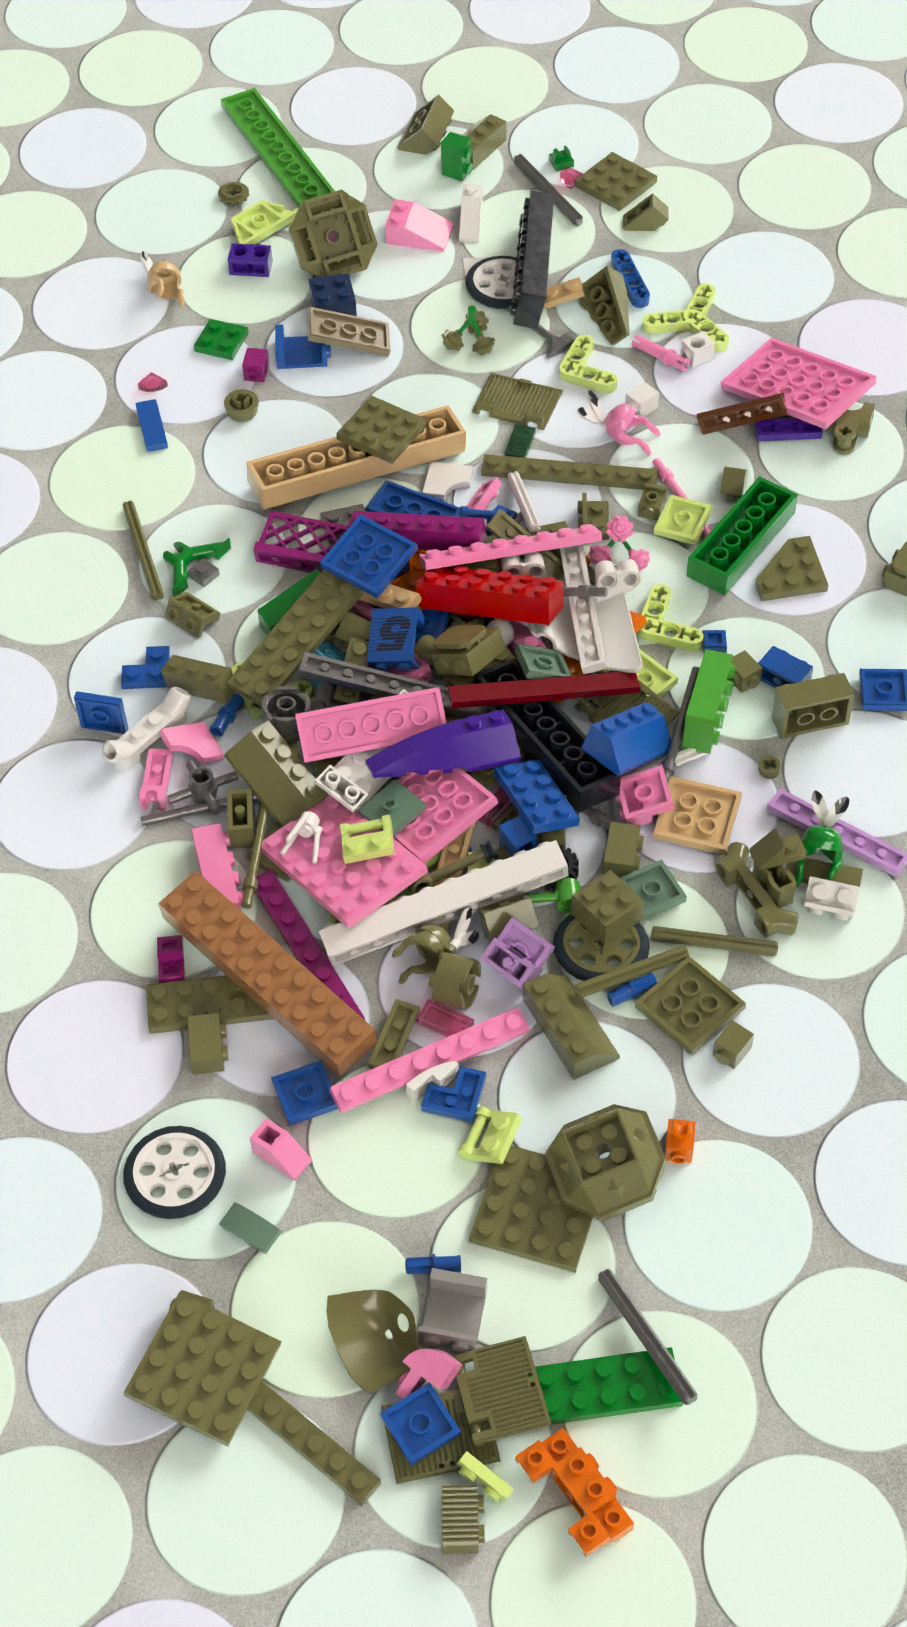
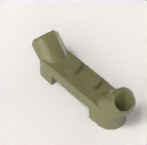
M741 842L729 844L726 855L714 861L715 869L726 887L736 883L755 909L754 925L764 937L767 938L776 933L790 936L795 934L799 919L798 913L778 908L775 905L771 894L760 885L758 876L746 866L749 848Z

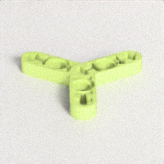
M704 283L697 287L686 310L649 313L644 315L642 319V329L649 334L689 330L695 335L702 332V329H709L711 331L705 333L715 343L714 351L723 352L729 346V335L706 317L715 299L716 289L711 284ZM695 305H702V306H704V307H703V308H697V307H695ZM668 320H675V321H677V322H676V323H669V322H667V321H668Z

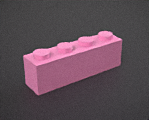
M221 823L192 829L201 875L241 910L243 893L242 891L237 892L236 886L240 885L238 872H232L231 866H235L233 852L227 851V847L231 846L228 831H222Z

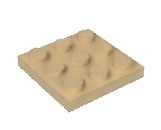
M671 776L668 786L675 809L659 814L653 832V839L726 855L742 799V792Z

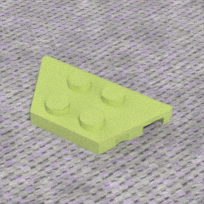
M260 200L231 218L238 243L255 245L291 223L298 208L290 211L286 210L284 205Z

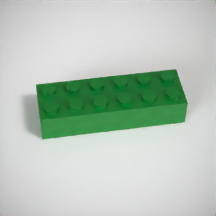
M759 476L688 557L686 576L726 595L795 514L798 494Z

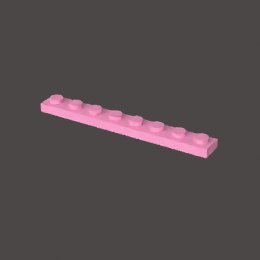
M585 524L578 529L561 528L558 532L554 533L547 531L538 532L536 536L518 535L515 539H495L493 543L487 544L475 542L468 547L451 546L448 550L444 551L433 549L428 550L426 554L419 555L420 564L425 570L600 542L602 541V532L591 524Z
M517 1007L331 1086L329 1091L340 1114L406 1086L413 1078L430 1068L451 1061L460 1063L529 1033L530 1028L520 1008Z

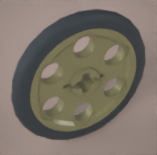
M569 914L559 924L553 939V946H555L554 954L559 964L567 973L581 981L646 959L650 949L648 935L644 927L638 922L615 939L609 941V943H606L603 947L602 955H600V941L589 930L584 929L582 924L572 914ZM579 940L582 942V945L580 947H572L569 942ZM629 942L634 947L626 950L621 948L620 944ZM585 958H590L595 963L591 966H586L581 961ZM615 959L621 964L618 967H611L607 964V961Z

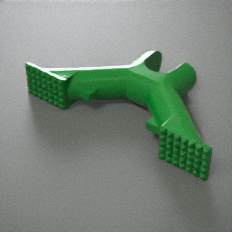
M230 538L223 542L193 547L177 541L173 545L179 554H173L169 551L163 553V559L173 565V596L183 593L188 588L187 578L190 576V573L187 572V565L193 560L202 558L209 559L214 557L219 560L231 549Z

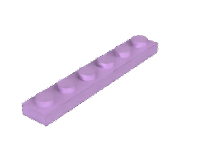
M779 788L767 804V811L804 830L813 825H820L812 804ZM841 819L832 826L841 834L843 850L896 878H898L907 865V853Z

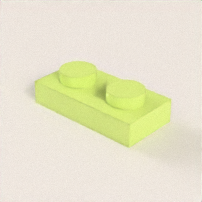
M467 1451L456 1464L460 1468V1475L471 1483L474 1481L484 1487L482 1492L494 1502L500 1500L503 1503L514 1490Z

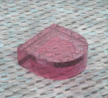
M573 168L564 169L560 173V182L572 189L575 186V179L583 173Z

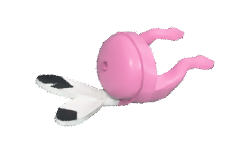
M588 390L587 400L591 410L580 407L577 409V414L586 421L599 424L616 443L622 446L636 443L646 454L650 455L651 450L648 444L640 438L630 437L624 432L636 425L645 424L653 434L660 436L659 429L652 425L647 418L635 415L636 409L628 404L617 405L605 418L597 396L591 390Z

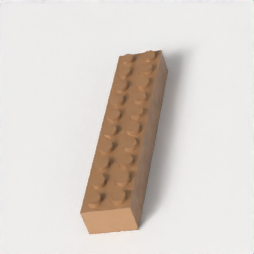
M197 871L192 873L158 903L162 918L339 1078L376 1045V1030Z

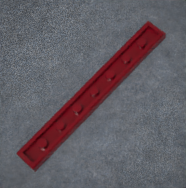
M614 672L448 686L447 693L451 708L456 709L640 693L641 686L636 673Z

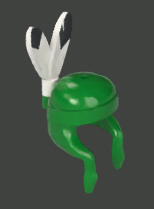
M814 790L811 801L820 825L809 827L804 835H802L801 841L807 852L806 856L821 851L833 862L826 880L834 881V876L842 865L843 842L841 834L832 826L846 812L850 798L848 796L839 798L828 811L823 794L818 790ZM804 859L796 861V887H799L804 879Z

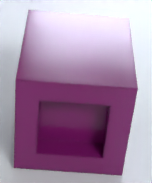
M247 348L242 363L244 381L265 382L269 368L268 349Z

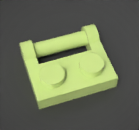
M384 815L381 819L356 824H340L345 864L394 855L393 828L390 815ZM377 829H383V830H384V831H380V832H374V833H369V834H364V835H359V836L351 837L352 834H357V833H362V832H367V831H372V830H377Z
M479 1106L475 1113L476 1119L465 1144L460 1146L458 1155L466 1160L503 1164L522 1118L519 1113L490 1110ZM489 1122L479 1148H475L485 1123Z

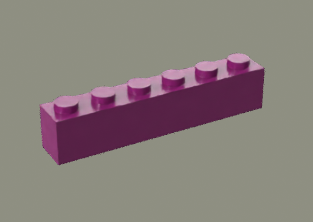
M353 511L348 524L349 528L361 514L416 543L418 550L426 551L433 549L444 551L448 550L451 546L468 547L475 542L486 544L487 541L484 518Z

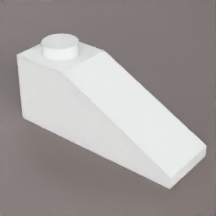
M463 184L459 242L479 243L483 209L482 184Z

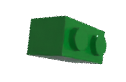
M449 132L442 140V175L459 181H463L467 175H470L473 169V164L471 163L473 151L471 138Z

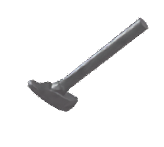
M512 305L506 308L505 310H507L510 313ZM540 324L537 329L531 328L551 344V350L546 354L548 359L569 349L578 337V335L567 331L561 337L553 335Z

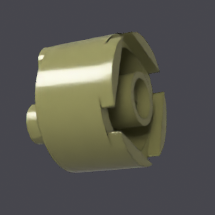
M441 952L436 972L430 974L428 982L429 987H433L432 1002L458 1009H469L479 989V985H475L476 976L481 977L480 961L453 953Z

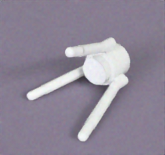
M310 811L302 813L299 821L286 837L287 842L280 852L281 855H285L298 835L305 838L314 835L312 863H317L320 834L323 828L318 826L320 819L315 813Z

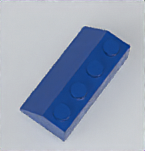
M645 702L592 724L581 748L617 776H620L666 755L671 739L664 715L658 712L655 706Z

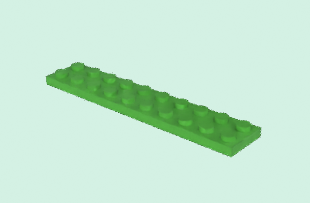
M255 88L220 99L223 109L298 208L305 200L335 191Z

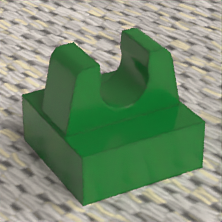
M566 145L564 150L558 151L555 148L553 153L549 154V161L556 172L574 167V159Z

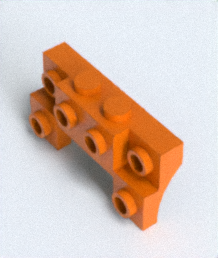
M561 1428L542 1442L540 1440L536 1441L515 1456V1461L527 1473L532 1484L552 1472V1479L582 1518L568 1528V1534L575 1539L583 1550L585 1557L602 1546L619 1540L634 1529V1522L616 1499L617 1489L609 1477L604 1478L598 1470L599 1464L591 1453L586 1454L581 1447L578 1448L564 1428Z

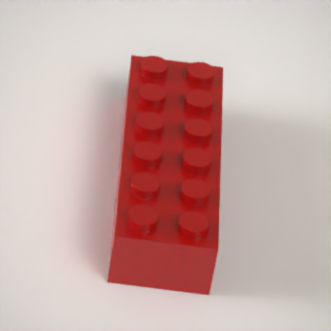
M465 566L427 570L416 581V593H419L422 599L418 605L422 609L550 625L564 607V581L556 580L553 577L535 578L530 574L519 576L512 575L510 572L495 573L490 572L488 569L471 570Z

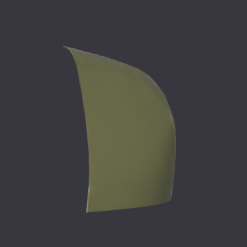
M376 1289L347 1292L327 1297L326 1313L328 1328L351 1379L360 1388L373 1393L410 1369L402 1361L410 1353L418 1350L417 1331L414 1314L402 1300L390 1291ZM400 1314H404L408 1319L409 1328L406 1332L402 1331L398 1325V1316ZM388 1329L392 1333V1339H388L385 1335Z

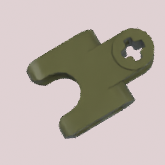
M864 402L863 406L858 410L845 411L825 429V432L834 433L833 449L835 452L850 454L855 448L857 436L869 437L875 403Z

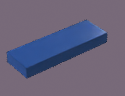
M153 399L135 403L147 452L168 448L157 400Z

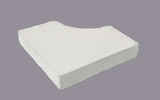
M431 461L422 493L439 500H445L446 496L453 490L470 487L474 472L473 466Z

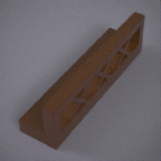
M780 393L697 413L696 415L702 434L705 435L788 414L785 395Z

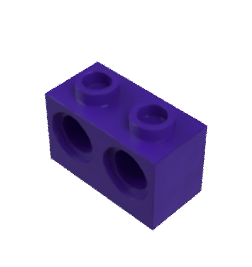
M231 243L227 259L229 275L269 277L273 263L271 245Z

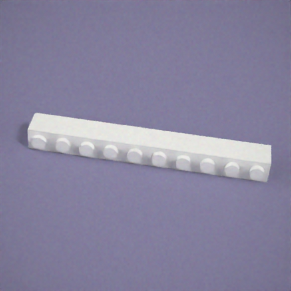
M556 840L542 842L536 848L528 851H519L508 859L495 860L487 867L472 869L466 875L458 878H448L440 885L425 887L411 896H401L395 902L382 905L350 929L342 922L338 924L331 923L322 930H319V934L332 966H336L406 939L415 934L416 930L423 925L436 924L440 926L461 918L463 911L467 907H471L472 913H474L478 908L568 876V865Z

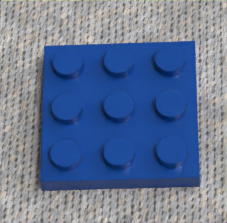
M360 514L321 560L320 566L327 572L379 598L415 554L418 547L411 540Z

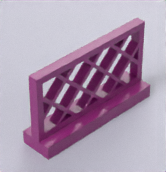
M270 511L260 540L255 542L253 548L256 562L309 573L318 569L321 573L323 571L320 566L321 560L338 541L335 535L341 532L345 533L348 526ZM274 519L282 520L285 525L276 529L272 524ZM302 524L305 525L306 529L296 533L292 527ZM320 528L327 530L328 533L318 538L313 532ZM289 529L292 536L282 540L278 534ZM310 533L314 540L303 544L300 538ZM273 536L279 541L273 545L265 543L267 539ZM332 538L335 544L324 548L321 542ZM295 540L300 545L295 549L286 547L287 544ZM318 545L321 549L317 553L307 551L308 548Z

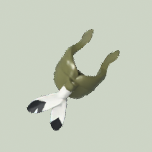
M467 907L463 911L452 940L447 931L441 926L427 924L418 928L415 934L407 937L399 947L393 950L392 957L396 958L403 953L407 946L416 944L417 950L426 960L425 963L410 966L402 972L398 981L399 984L405 983L412 973L426 974L435 972L441 952L454 954L460 946H468L478 940L479 932L477 930L467 931L472 918L471 907Z

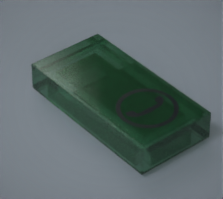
M515 424L504 456L527 458L536 434V427Z

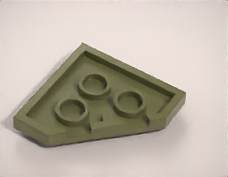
M810 536L788 539L756 578L755 584L761 601L828 591L829 586Z

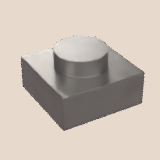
M204 558L187 570L190 573L189 578L202 587L207 586L220 575L219 569Z

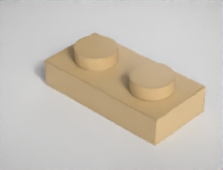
M580 277L548 287L544 303L545 309L584 297Z

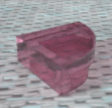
M152 372L137 383L138 389L145 392L159 391L168 386L167 380Z

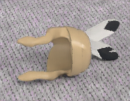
M142 251L140 259L147 273L148 290L151 293H157L159 298L174 299L178 297L180 308H183L185 303L184 290L179 289L182 281L181 272L178 267L172 262L165 260L153 264L149 255Z

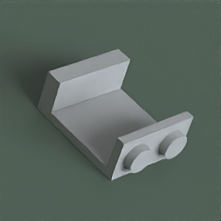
M432 1268L430 1292L422 1326L419 1325L418 1329L419 1342L430 1348L448 1347L458 1353L476 1349L488 1292V1278Z

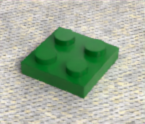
M209 319L194 344V351L233 360L249 334L248 327Z

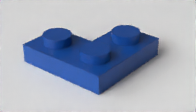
M170 646L146 647L145 664L122 665V689L167 687L161 669L170 659Z
M461 1066L454 1089L428 1083L421 1111L473 1123L486 1081V1072Z

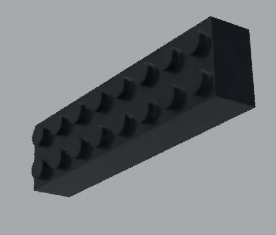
M531 190L529 198L525 197L524 212L523 214L521 213L519 219V239L516 248L515 263L517 264L515 266V279L513 283V289L516 290L513 291L512 302L514 303H512L510 315L514 316L513 325L537 329L547 294L554 194Z
M515 658L474 675V684L530 680L525 677L520 663ZM554 700L488 706L487 710L495 707L497 711H505L513 724L518 745L531 760H540L563 795H567L568 802L578 813L620 794L621 775L617 776L581 748L586 735Z

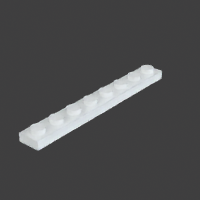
M583 544L560 548L567 587H578L579 585H589L591 587ZM569 597L583 674L607 669L593 597H589V599Z

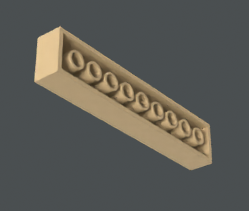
M449 405L416 414L427 419V426L393 464L339 441L336 437L247 461V482L263 510L465 452L466 431Z

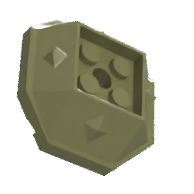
M342 189L303 201L288 228L300 268L316 277L346 273L351 275L366 270L378 245L366 205ZM329 232L336 235L337 240L335 243L328 239Z
M616 1104L564 1124L545 1152L564 1204L588 1214L601 1222L653 1201L657 1192V1186L667 1164L647 1112ZM603 1153H610L606 1158H599Z

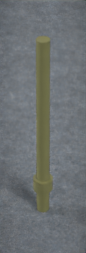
M262 803L260 804L247 878L244 879L242 886L244 894L241 906L244 909L252 907L253 896L257 892L259 883L257 874L262 853L261 846L269 811Z

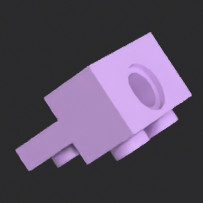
M512 917L499 937L492 940L480 959L523 989L524 983L540 976L544 970L541 967L555 946Z

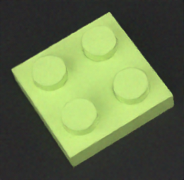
M670 495L653 529L654 534L696 545L713 511L712 505Z

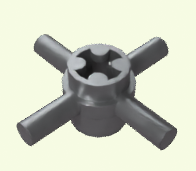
M188 761L186 763V767L190 772L188 788L167 795L169 803L173 804L192 797L198 804L206 802L213 815L219 814L221 809L215 800L218 787L239 780L237 772L233 771L214 778L213 772L209 768H198L194 761Z

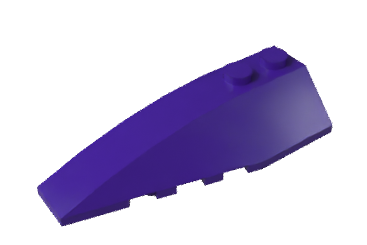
M500 710L477 716H469L468 718L455 720L412 735L366 759L365 764L373 778L405 776L406 772L427 775L429 770H443V773H453V769L466 768L467 772L521 761V755L513 724L505 711Z

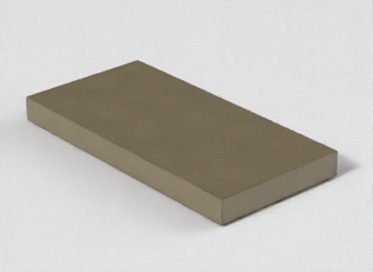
M314 307L308 308V341L389 357L391 348L388 322Z

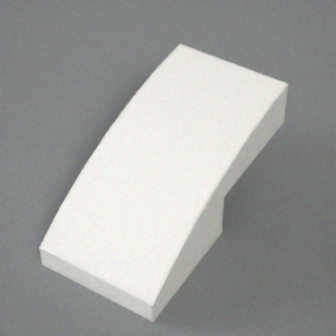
M456 1061L437 1065L419 1074L406 1084L407 1098L413 1103L418 1101L425 1094L428 1083L448 1087L458 1077L459 1064Z

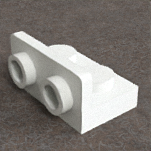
M810 876L803 906L808 907L807 912L823 915V911L833 913V918L848 921L849 916L854 917L860 887Z

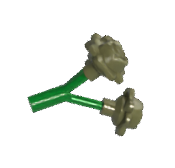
M473 305L468 307V314L465 316L467 320L459 330L457 329L455 332L445 330V333L441 335L443 345L448 350L460 351L464 346L461 342L462 332L468 328L470 334L474 332L476 334L477 341L472 345V352H477L482 356L492 351L495 338L484 337L482 331L487 330L486 324L489 323V319L485 317L484 311L478 312Z

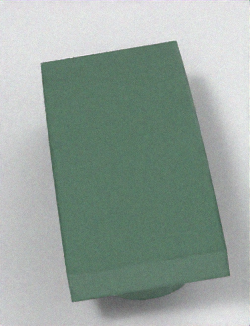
M236 1202L233 1203L219 1223L224 1230L243 1239L247 1245L264 1254H267L282 1233L278 1227Z

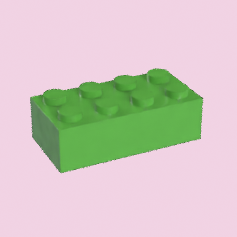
M705 649L686 713L682 749L693 748L697 752L711 754L713 745H718L720 731H717V729H722L725 715L722 712H727L729 698L726 697L727 695H732L734 682L730 681V679H734L736 665L732 664L733 654Z

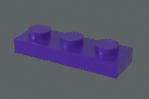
M798 418L767 419L755 422L757 441L822 439L823 435L821 427Z

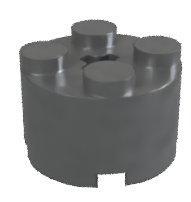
M280 686L272 689L273 693L268 696L266 694L262 700L263 723L269 720L285 741L300 740L295 714L311 711L309 696L306 693L304 695L300 692L299 688L293 686Z

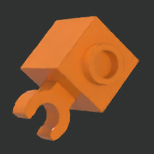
M668 1119L665 1158L667 1161L675 1164L692 1163L696 1121Z

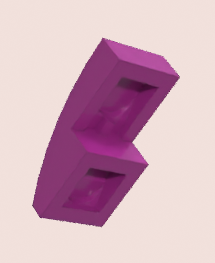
M183 936L157 937L159 983L185 980Z

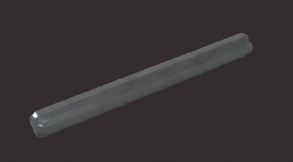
M522 154L515 155L514 163L542 192L554 194V204L575 226L582 224L583 216Z
M610 1269L601 1271L598 1274V1281L683 1404L690 1405L694 1403L698 1395L696 1390L617 1277Z

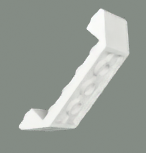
M403 689L399 694H405L408 692ZM386 748L345 755L335 767L329 765L314 783L350 811L356 812L379 793L393 778H373L365 764L366 759Z

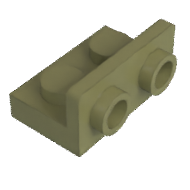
M582 493V501H578L577 513L582 514V517H578V528L585 524H591L602 532V540H609V535L606 533L609 529L607 527L609 522L608 501H587V493Z
M185 592L169 598L165 618L194 637L199 638L202 636L204 626L218 621L221 612L190 593Z

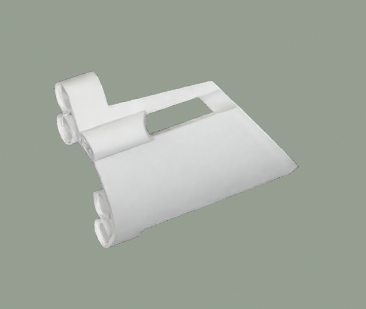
M539 552L527 553L523 560L518 555L501 558L502 572H510L512 575L519 576L530 574L535 578L546 577L543 556ZM632 559L622 560L617 567H614V564L610 561H600L594 568L595 586L591 587H607L608 590L607 597H593L606 667L612 671L637 673L643 667L626 593L635 589L641 582L638 566ZM564 597V607L549 626L528 623V626L533 636L536 638L541 636L549 638L552 641L553 649L580 661L569 597Z

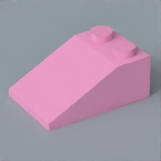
M395 199L385 224L386 244L445 252L453 229V222L415 202Z

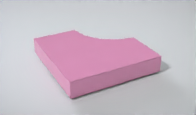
M204 722L161 729L160 736L169 751L188 753L201 764L223 760L224 753Z

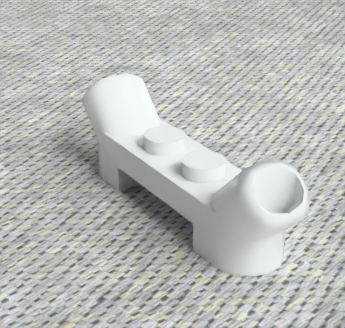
M179 687L170 688L160 705L118 740H108L103 744L102 755L104 759L113 763V766L118 770H128L141 760L140 754L161 737V729L181 726L186 722V709L192 699L190 694Z

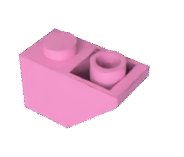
M267 1118L250 1136L252 1153L294 1181L312 1162L308 1154L286 1130Z

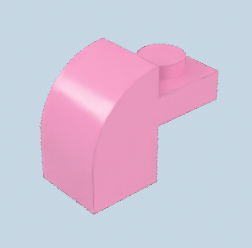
M416 1350L402 1361L411 1370H407L399 1379L398 1385L400 1387L396 1394L403 1399L420 1389L426 1380L438 1389H448L463 1364L441 1350Z

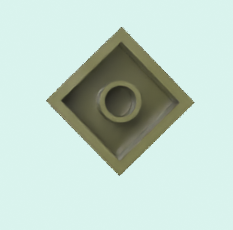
M609 870L572 895L571 914L605 945L643 920L645 901L614 872Z

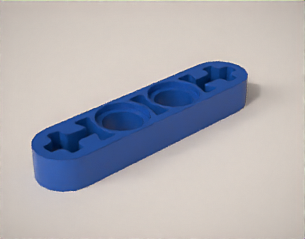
M614 250L611 254V265L614 270L622 273L627 296L631 304L637 308L648 306L650 292L631 256L626 250ZM627 270L631 271V273H623L622 271ZM635 283L638 286H630L629 284Z

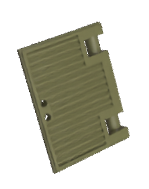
M491 373L472 412L480 414L481 410L487 411L491 418L528 426L529 422L537 424V429L545 430L563 390L532 383L530 380L522 378L515 379Z
M610 670L608 673H614L619 671ZM640 680V693L581 698L574 705V708L578 712H584L588 716V720L593 724L645 702L655 706L657 711L664 715L667 726L679 715V711ZM593 702L598 708L595 710L589 703Z
M526 1336L452 1355L453 1358L463 1364L456 1375L474 1445L480 1447L485 1442L552 1424ZM473 1361L475 1370L467 1372L465 1363ZM489 1420L491 1429L482 1431L480 1422Z
M459 1389L438 1393V1396L459 1427L461 1435L416 1464L410 1466L385 1426L396 1484L459 1471L460 1468L456 1464L466 1451L483 1465L501 1462L496 1440L485 1442L480 1447L474 1445ZM391 1404L382 1405L381 1410H386L391 1407ZM489 1420L480 1422L482 1431L491 1429Z

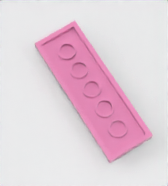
M439 687L295 714L304 763L386 748L412 735L446 724Z

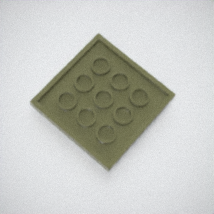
M511 1145L503 1164H494L469 1236V1243L576 1273L593 1218L564 1204L545 1154Z
M179 1292L124 1390V1396L229 1447L280 1349L282 1341Z

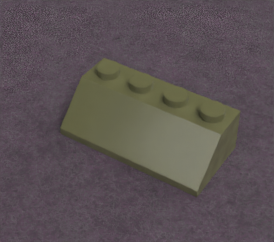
M269 720L251 730L224 754V757L249 788L252 789L253 793L281 828L291 821H296L303 812L314 808L329 796L326 791L314 783L316 778Z
M546 973L523 984V1001L574 1080L619 1059V1053L583 998L576 997L573 990L574 985L569 977Z

